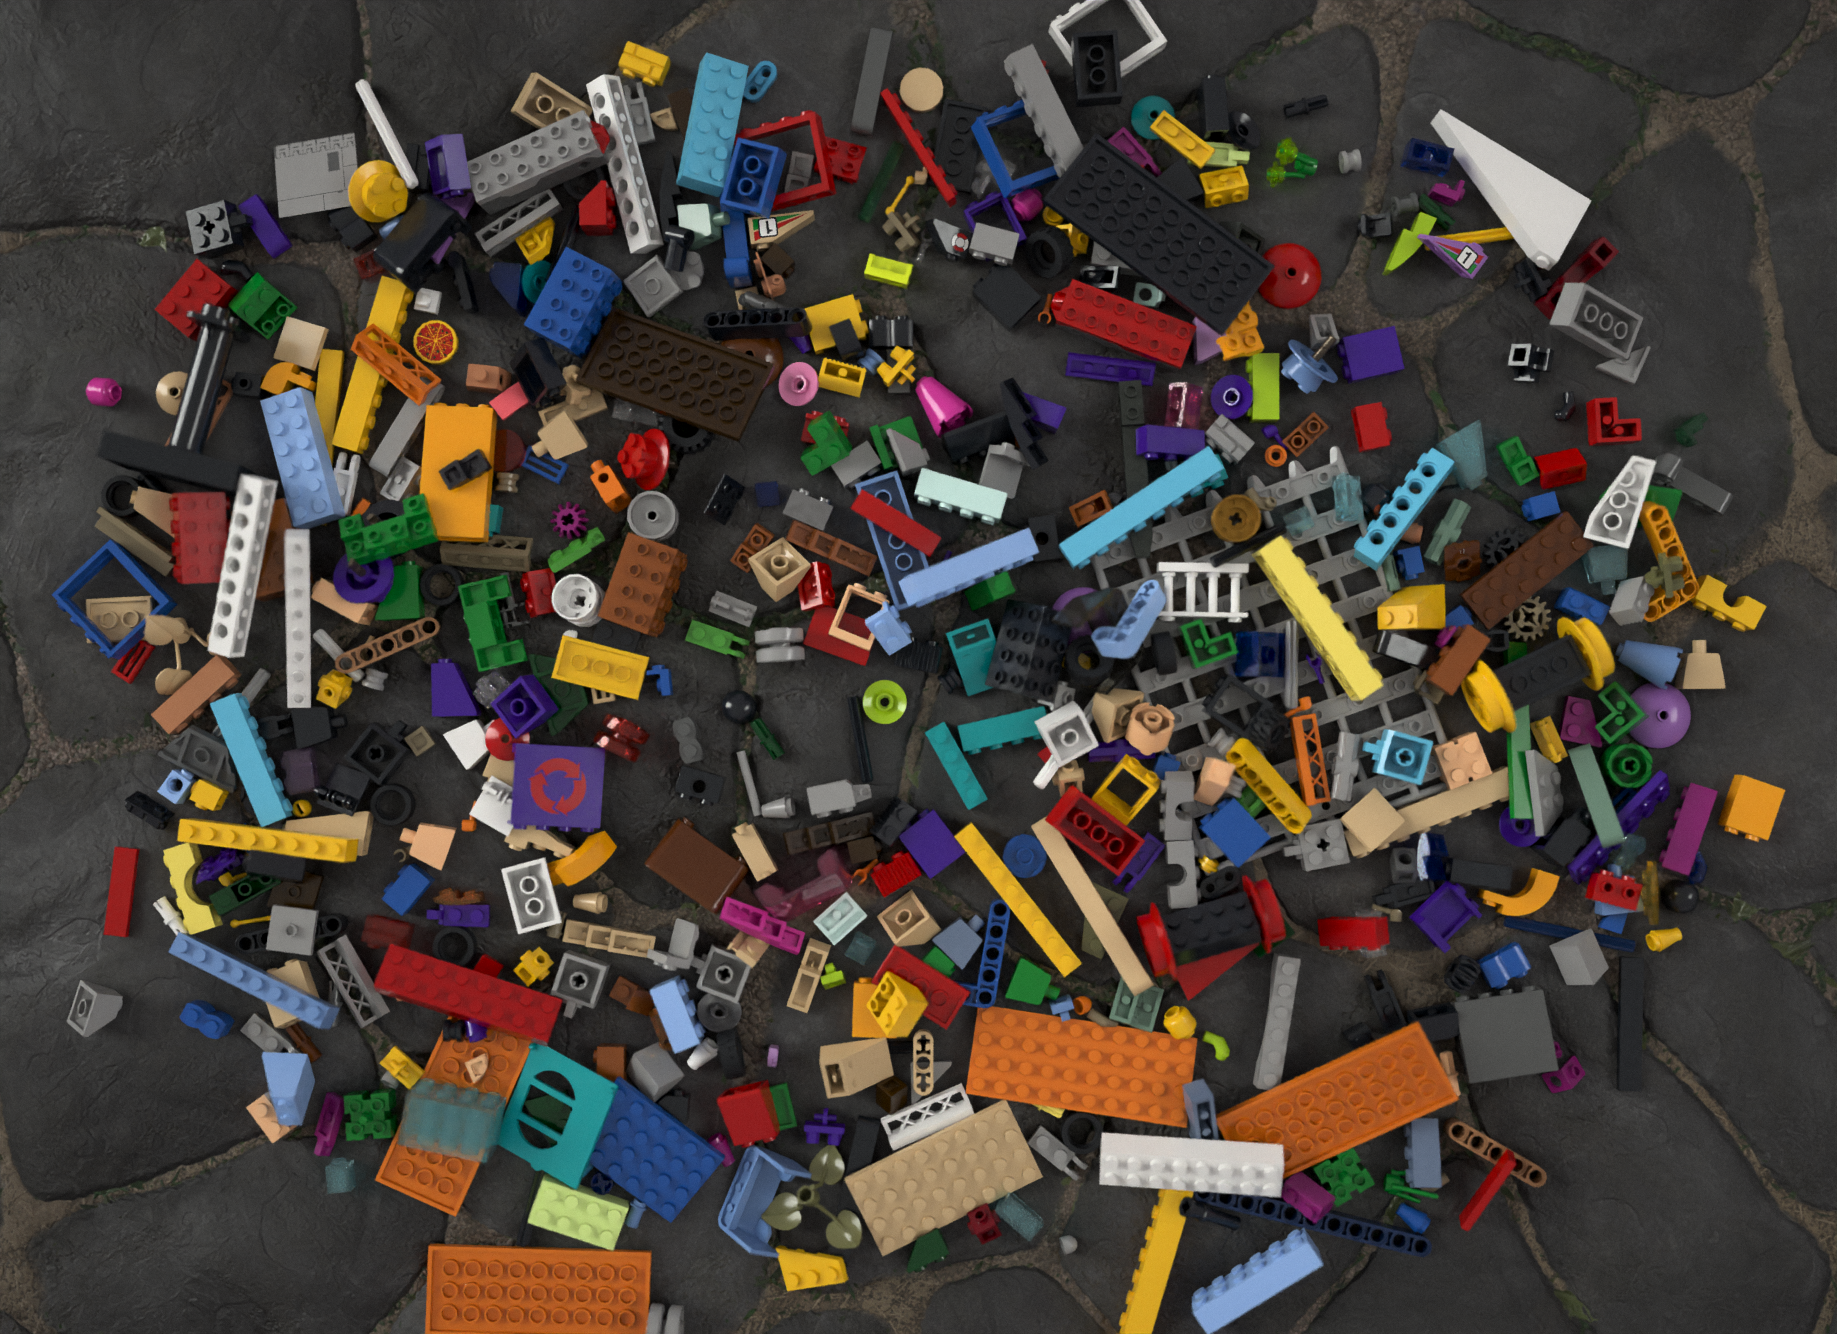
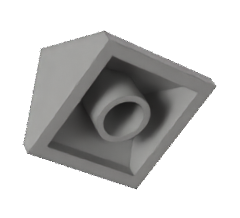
M1591 928L1549 945L1566 985H1594L1609 968Z
M660 1042L634 1053L626 1069V1073L640 1092L654 1103L685 1077L684 1073Z

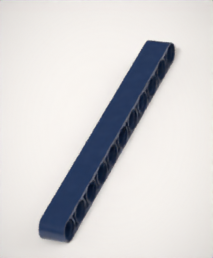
M1198 1191L1193 1193L1198 1201H1203L1210 1205L1418 1257H1425L1432 1250L1431 1242L1423 1234L1330 1210L1316 1223L1306 1221V1217L1302 1212H1299L1298 1209H1295L1294 1206H1291L1281 1197L1230 1194L1226 1200L1219 1199L1220 1193L1206 1192L1203 1195L1198 1194ZM1244 1197H1251V1202L1248 1205H1241V1200ZM1266 1202H1272V1208L1264 1211L1263 1205ZM1289 1207H1293V1214L1291 1216H1285V1210ZM1337 1218L1336 1225L1328 1227L1329 1220ZM1352 1224H1359L1356 1232L1349 1231ZM1380 1229L1379 1236L1372 1238V1231ZM1401 1234V1241L1398 1243H1393V1238L1396 1235ZM1418 1240H1423L1422 1247L1415 1248V1243Z

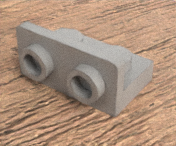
M402 456L380 494L389 500H396L403 503V499L419 495L422 467Z

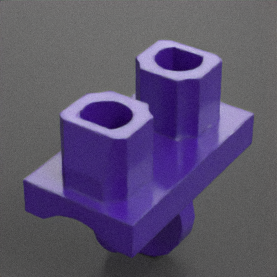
M824 1108L823 1114L815 1113L814 1120L823 1122L805 1121L804 1132H806L807 1143L819 1144L820 1133H829L828 1144L839 1146L842 1135H844L845 1123L828 1122H836L837 1115L828 1114V1108Z

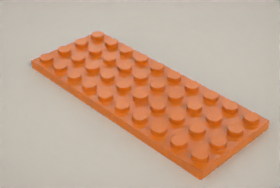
M994 1006L989 1008L978 1007L965 1094L1187 1128L1188 1115L1185 1109L1182 1085L1192 1082L1197 1038L1175 1039L1171 1034L1155 1031L1150 1033L1122 1026L1102 1027L1095 1022L1071 1018L1062 1022L1061 1017Z
M448 1016V1019H451L453 1022L462 1020L452 1016ZM487 1028L488 1032H486L487 1038L470 1043L469 1038H466V1032L463 1042H457L456 1040L444 1042L442 1030L425 1067V1073L420 1078L375 1178L377 1182L455 1217L459 1213L531 1050L529 1045L533 1043ZM487 1052V1071L480 1080L473 1083L465 1062Z
M1415 1022L1216 1114V1123L1226 1141L1283 1145L1284 1169L1282 1179L1457 1101L1459 1098L1419 1022Z
M430 1244L428 1246L425 1334H646L650 1311L652 1250L613 1249L612 1251L609 1249Z

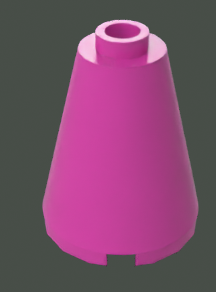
M925 376L917 382L915 391L939 438L946 432L964 426L965 422L963 420L966 416L971 418L973 414L971 406L935 378H927Z

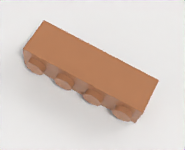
M216 655L151 715L168 734H181L189 728L188 723L193 719L200 718L206 712L204 709L210 703L221 699L222 692L233 688L238 683L237 679L242 674L225 656Z

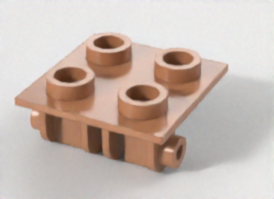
M755 252L757 259L753 261L759 278L764 277L765 279L761 281L764 293L767 298L771 297L774 300V297L783 295L786 291L783 277L776 274L766 278L758 252Z

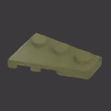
M1092 882L1118 924L1129 898ZM1085 916L1081 950L1102 959L1106 949Z

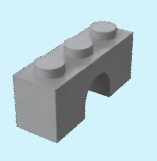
M1165 771L1164 780L1160 782L1161 793H1164V799H1160L1159 804L1160 813H1163V819H1159V832H1163L1165 841L1191 840V813L1176 807L1182 802H1193L1194 800L1192 771Z
M1192 839L1164 841L1165 862L1167 864H1180L1184 870L1183 879L1179 883L1167 885L1168 907L1175 909L1197 906L1198 901H1201L1200 888L1196 887V879L1200 878L1199 867L1195 866V857H1198L1197 844H1194Z

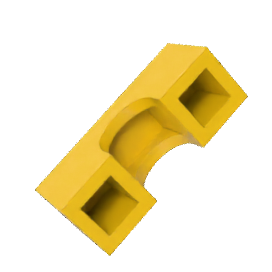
M1709 575L1699 576L1697 580L1699 592L1694 598L1689 600L1693 602L1695 608L1702 611L1708 610L1713 613L1712 616L1714 618L1732 623V627L1738 631L1744 632L1755 629L1767 606L1749 596L1738 597L1735 604L1730 607L1723 599V593L1727 585Z

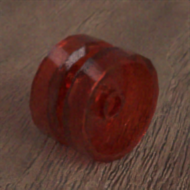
M607 713L602 723L612 733L598 730L593 741L627 760L637 762L642 752L631 742L646 745L651 734L623 717Z

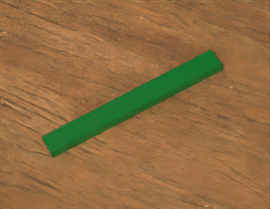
M1509 642V648L1503 651L1504 665L1527 655L1526 643ZM1529 705L1513 712L1516 729L1512 733L1507 732L1510 819H1534L1525 752L1531 750Z

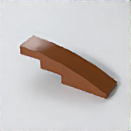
M793 520L785 538L788 542L866 576L870 575L878 557L797 520Z

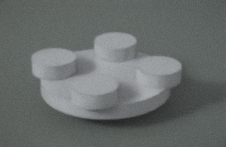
M687 251L683 272L670 270L682 290H690L701 285L704 276V265L697 252Z

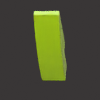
M1420 212L1415 217L1410 231L1403 229L1399 233L1384 269V275L1387 276L1396 270L1423 244L1417 238L1418 235H1429L1437 218Z

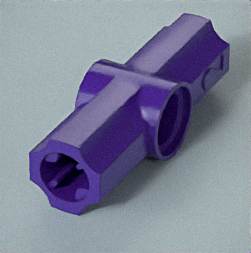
M1126 739L1114 740L1109 743L1097 742L1099 746L1087 752L1088 762H1120L1125 754L1136 759L1155 758V753L1144 755Z

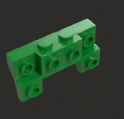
M422 493L403 499L404 515L365 527L360 513L340 519L341 539L345 542L348 562L352 557L358 564L363 565L438 541L437 530L425 494Z
M507 575L458 586L464 610V621L468 626L469 642L473 647L478 671L485 672L528 661L523 639L511 642L506 641L497 600L512 596Z

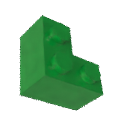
M830 410L811 420L807 429L816 443L804 449L800 458L813 476L849 456L853 447Z
M1202 619L1177 627L1192 669L1238 653L1231 632L1209 639Z
M1614 681L1597 695L1612 711L1610 715L1595 726L1609 744H1616L1649 717L1617 681Z

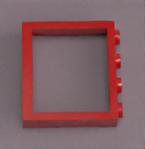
M804 111L800 113V116L794 118L791 116L783 117L780 119V122L773 124L771 122L762 123L759 125V128H745L735 135L734 146H736L738 138L754 141L803 126H811L822 183L776 195L771 212L836 194L822 118L813 111Z

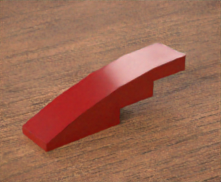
M864 490L860 491L850 508L929 557L941 540V537Z

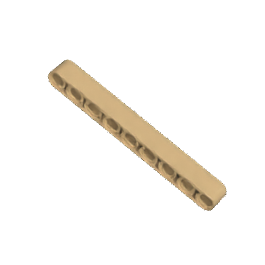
M1046 817L1031 825L1034 833L1134 996H1137L1154 985L1153 981L1064 835L1046 822Z

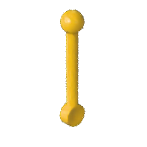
M908 176L906 178V184L891 207L886 208L887 215L892 211L894 212L895 207L908 187L914 183V177Z
M271 915L240 921L233 919L230 922V926L237 928L243 924L269 921Z

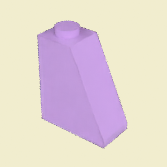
M1195 317L1192 321L1193 325L1197 326L1193 336L1194 365H1199L1222 353L1219 344H1216V340L1226 336V334L1224 333L1220 336Z

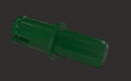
M1423 193L1418 197L1419 207L1426 214L1437 218L1436 223L1444 231L1450 229V226L1444 220L1451 226L1456 222L1455 219L1442 209V205L1438 206L1426 194Z
M757 718L750 724L761 741L760 745H764L773 760L785 753L774 738L775 734L770 732L761 718Z

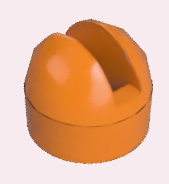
M1086 996L1074 998V1011L1078 1015L1088 1013L1092 1007L1090 998Z

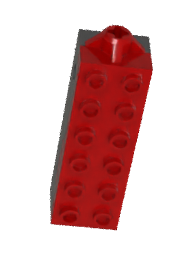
M1072 279L1070 286L1055 293L1050 306L1056 319L1054 327L1142 361L1156 363V366L1176 374L1182 367L1197 328L1193 324Z

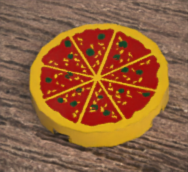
M430 320L423 323L417 329L414 336V348L417 355L424 361L433 365L444 364L450 361L455 352H457L458 337L455 330L447 323L440 320Z

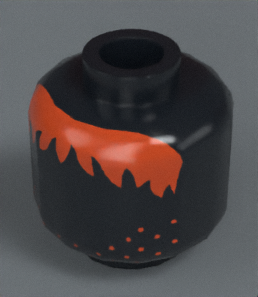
M1369 483L1357 496L1360 502L1359 507L1362 508L1365 515L1369 513L1379 515L1383 505L1390 503L1389 496L1391 493L1381 483Z

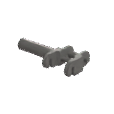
M509 572L501 573L500 576L507 575L512 594L511 597L505 598L508 609L503 607L499 611L503 616V627L509 628V625L518 627L530 624V620L525 622H518L516 620L515 610L518 607L525 606V602L521 604L515 603ZM511 611L513 617L512 622L508 621L507 612Z

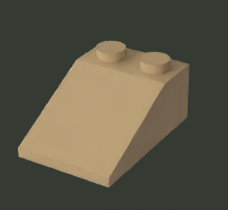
M536 72L531 73L510 112L538 129H542L582 110L590 117L593 109Z

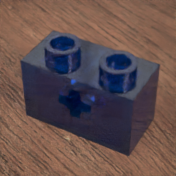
M1411 138L1405 145L1400 166L1443 177L1450 169L1455 148Z

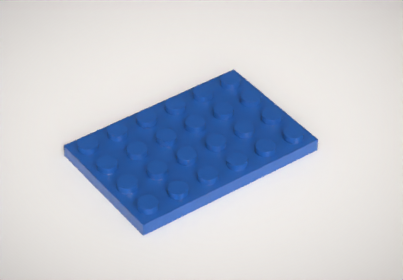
M618 1076L613 1082L618 1085V1090L589 1163L671 1223L721 1164L725 1155Z

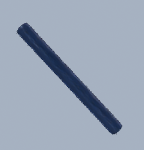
M1505 915L1503 925L1508 928L1562 939L1584 931ZM1594 933L1599 946L1631 953L1635 950V941Z

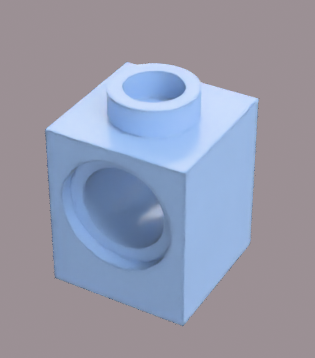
M183 768L182 770L175 769L171 771L157 792L174 804H182L190 795V790L197 780L193 778V773ZM178 779L183 783L181 790H178L176 787Z

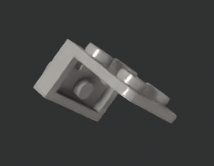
M1002 442L1001 446L989 445L979 485L1008 493L1007 498L1012 499L1015 497L1023 466H1031L1021 449L1015 450L1014 445Z
M677 918L668 952L648 948L646 957L654 960L653 964L663 966L664 969L676 971L677 967L689 969L694 959L695 942L699 938V926Z

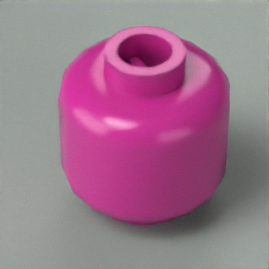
M1028 189L1017 194L1012 199L1011 207L1018 220L1031 221L1042 210L1043 197L1037 189Z
M93 378L86 387V395L91 404L95 406L112 407L121 399L122 390L119 384L112 378Z

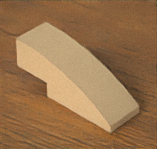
M810 938L787 1003L788 1007L808 1013L831 945Z

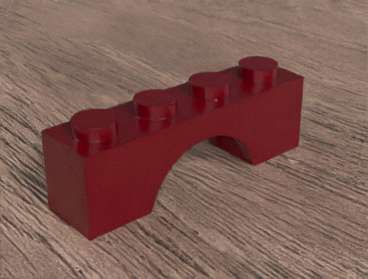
M1604 236L1593 240L1552 284L1548 293L1541 296L1534 305L1548 319H1552L1565 283H1586L1592 276L1602 270L1619 251Z

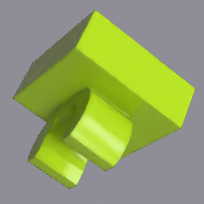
M833 963L824 965L827 975L820 976L825 990L846 984L845 975L842 970L836 972Z

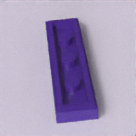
M1068 352L1065 376L1114 382L1141 380V385L1152 386L1156 363Z

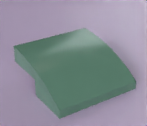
M1121 976L1109 1019L1152 1033L1164 989L1152 986L1134 996Z

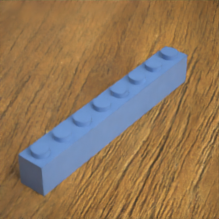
M178 932L169 950V953L317 1028L330 1029L340 1008L194 935Z

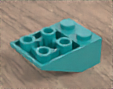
M985 619L946 633L967 695L971 696L993 688L985 685L996 645V639L989 620Z

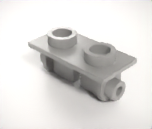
M716 591L715 596L712 597L709 608L710 612L750 627L757 610V606Z

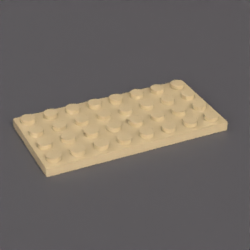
M1003 1099L845 1177V1182L882 1256H885L917 1240V1237L931 1232L937 1227L939 1229L967 1215V1212L1004 1197L1043 1176L1007 1100Z

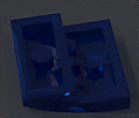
M1422 833L1420 836L1417 850V867L1420 881L1440 882L1446 880L1441 858L1447 857L1449 854L1443 834Z

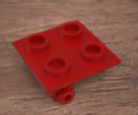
M825 136L833 179L834 176H838V181L842 177V181L849 182L850 184H853V182L857 183L867 147ZM816 160L814 170L820 176L818 161Z

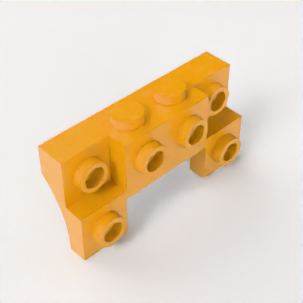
M1250 300L1225 331L1226 336L1216 340V344H1219L1224 355V361L1244 356L1249 357L1261 353L1264 349L1256 329L1258 317L1249 305Z

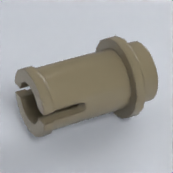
M559 911L562 923L546 928V931H548L547 936L560 939V935H563L562 928L567 915L563 911Z

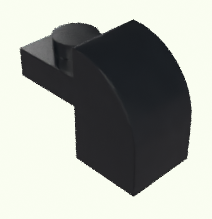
M850 318L829 326L839 356L844 363L864 355Z

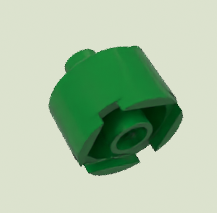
M1614 744L1604 751L1598 762L1603 778L1609 784L1616 787L1634 788L1642 786L1649 780L1652 774L1653 762L1651 755L1645 748L1636 744Z

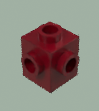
M987 1203L967 1212L970 1219L967 1222L968 1228L972 1235L976 1234L982 1245L1002 1236L997 1224L1001 1222L996 1210L991 1211Z

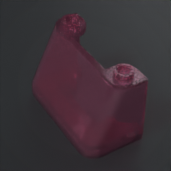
M835 845L826 850V853L820 856L818 860V868L822 876L788 894L783 887L777 888L774 885H769L768 882L759 886L754 893L772 917L788 922L850 888L853 879Z

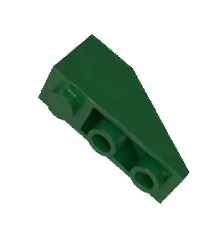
M246 876L208 897L218 915L223 917L281 884V881Z

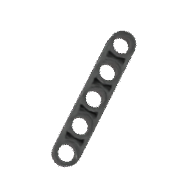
M871 27L852 118L851 132L873 136L881 99L880 92L883 89L893 40V31Z

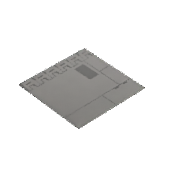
M354 133L274 147L279 218L351 206L348 188L353 174L358 169Z

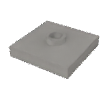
M660 255L654 256L623 280L647 317L654 315L684 292L670 270L664 268V261Z
M272 905L266 950L313 955L319 910Z

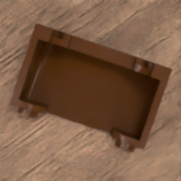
M679 817L645 861V865L700 905L718 915L723 908L726 897L731 898L750 871V867L747 866L746 860L740 855L737 858L731 857L696 832V829L693 828L695 823L686 817L683 819Z

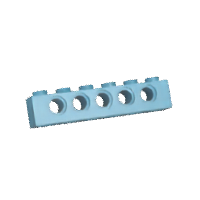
M1431 448L1428 454L1424 452L1417 462L1419 465L1415 471L1411 469L1405 477L1406 483L1403 487L1398 486L1392 495L1393 500L1390 504L1385 503L1379 512L1381 516L1377 521L1374 519L1371 521L1366 529L1368 533L1365 537L1360 536L1354 544V557L1377 571L1451 473L1455 461L1434 448ZM1430 472L1433 476L1426 477L1422 473ZM1418 489L1420 493L1414 494L1410 490ZM1403 505L1406 506L1408 509L1405 511H1401L1397 508V506ZM1386 522H1391V523H1393L1395 526L1392 527V528H1389V527H1386V526L1384 525V523H1386ZM1379 539L1382 541V544L1376 545L1371 540Z

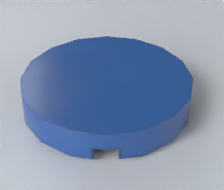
M1020 834L1014 836L1004 847V864L1013 875L1019 878L1036 876L1046 864V851L1039 839L1032 835Z

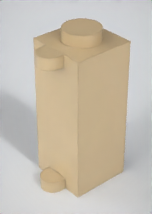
M747 822L736 827V833L732 834L757 882L776 872L778 868L754 824L752 823L748 826Z

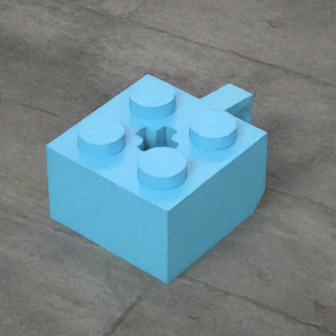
M1384 729L1381 740H1377L1376 744L1364 742L1362 751L1373 754L1372 759L1375 760L1373 773L1421 785L1433 742ZM1399 754H1403V756H1406V759L1401 760L1399 758Z

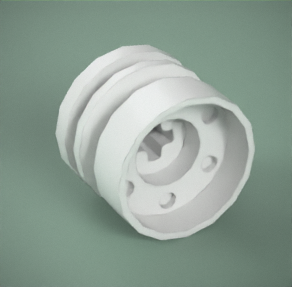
M570 574L562 578L555 585L552 592V604L554 610L572 624L579 627H590L602 619L598 617V613L606 593L589 578L580 574Z

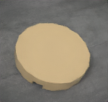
M928 68L911 70L901 81L900 96L902 102L914 112L926 113L932 111L942 100L943 84L940 77Z

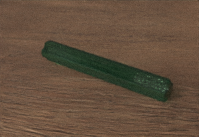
M893 141L858 215V219L868 223L904 149V145L898 141Z

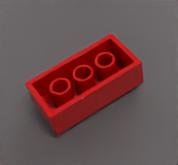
M1072 784L1045 819L1052 827L1118 876L1145 842L1143 838Z

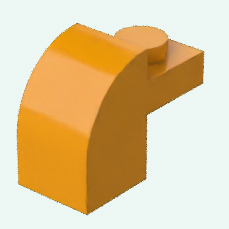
M282 362L268 370L260 388L279 395L292 390L293 385L296 384L315 392L317 383L311 381L312 376L301 372V367L294 363Z

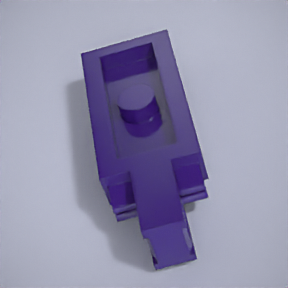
M439 904V909L427 910V919H439V924L444 926L490 927L491 904Z

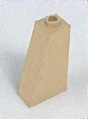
M370 810L355 812L353 817L346 814L295 819L286 821L282 829L359 839L357 855L364 856L368 854L374 817Z

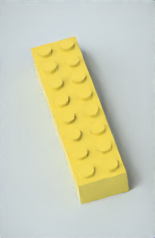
M1282 536L1275 538L1251 555L1292 615L1299 622V625L1351 701L1363 700L1383 686L1380 681L1382 680L1381 674L1376 668L1372 669L1368 661L1370 659L1364 650H1359L1356 646L1357 640L1351 631L1347 632L1343 627L1344 621L1337 612L1334 613L1332 611L1329 598L1319 592L1317 589L1319 585L1316 579L1306 573L1304 570L1306 565L1299 556L1296 557L1291 551L1293 546L1287 538L1283 539Z

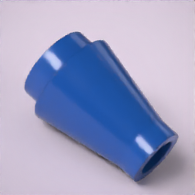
M1403 1202L1396 1210V1214L1415 1233L1422 1234L1430 1224L1431 1219L1427 1217L1426 1213L1412 1208Z

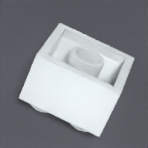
M1074 701L1035 721L1044 742L1059 767L1099 746L1081 708Z

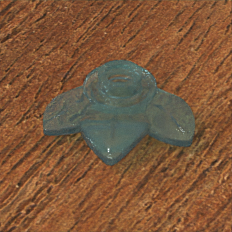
M1633 834L1624 836L1626 842L1620 843L1622 850L1613 860V864L1621 867L1622 873L1628 871L1635 863L1637 856L1645 851L1646 840L1644 837Z

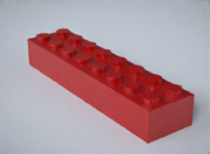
M390 944L373 985L375 992L547 1047L563 1001L562 999Z

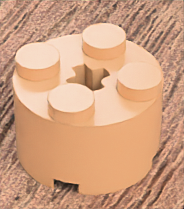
M1147 702L1136 705L1128 722L1125 739L1144 755H1151L1152 753L1164 750L1169 744L1174 729V715L1166 707L1159 704L1156 707L1149 706L1150 703Z

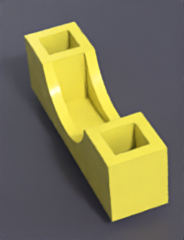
M184 843L163 850L165 854L163 860L171 874L170 883L178 896L177 905L184 915L183 924L185 929L192 935L223 925L221 917L218 915L213 904L201 900L194 892L192 886L194 871L203 861L198 844Z

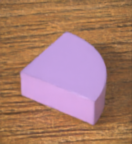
M770 1045L768 1067L777 1066L779 1045Z

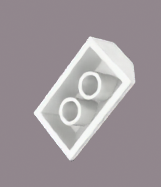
M545 858L501 869L518 934L562 923Z

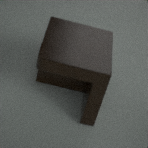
M895 1075L882 1080L876 1085V1104L888 1114H894L907 1104V1085Z

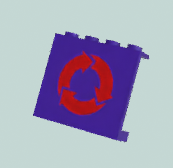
M512 743V752H515L511 819L507 820V824L513 825V829H527V825H534L536 830H549V826H558V831H571L572 827H580L581 832H593L594 828H600L605 748Z

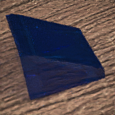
M777 481L755 484L758 507L780 505Z

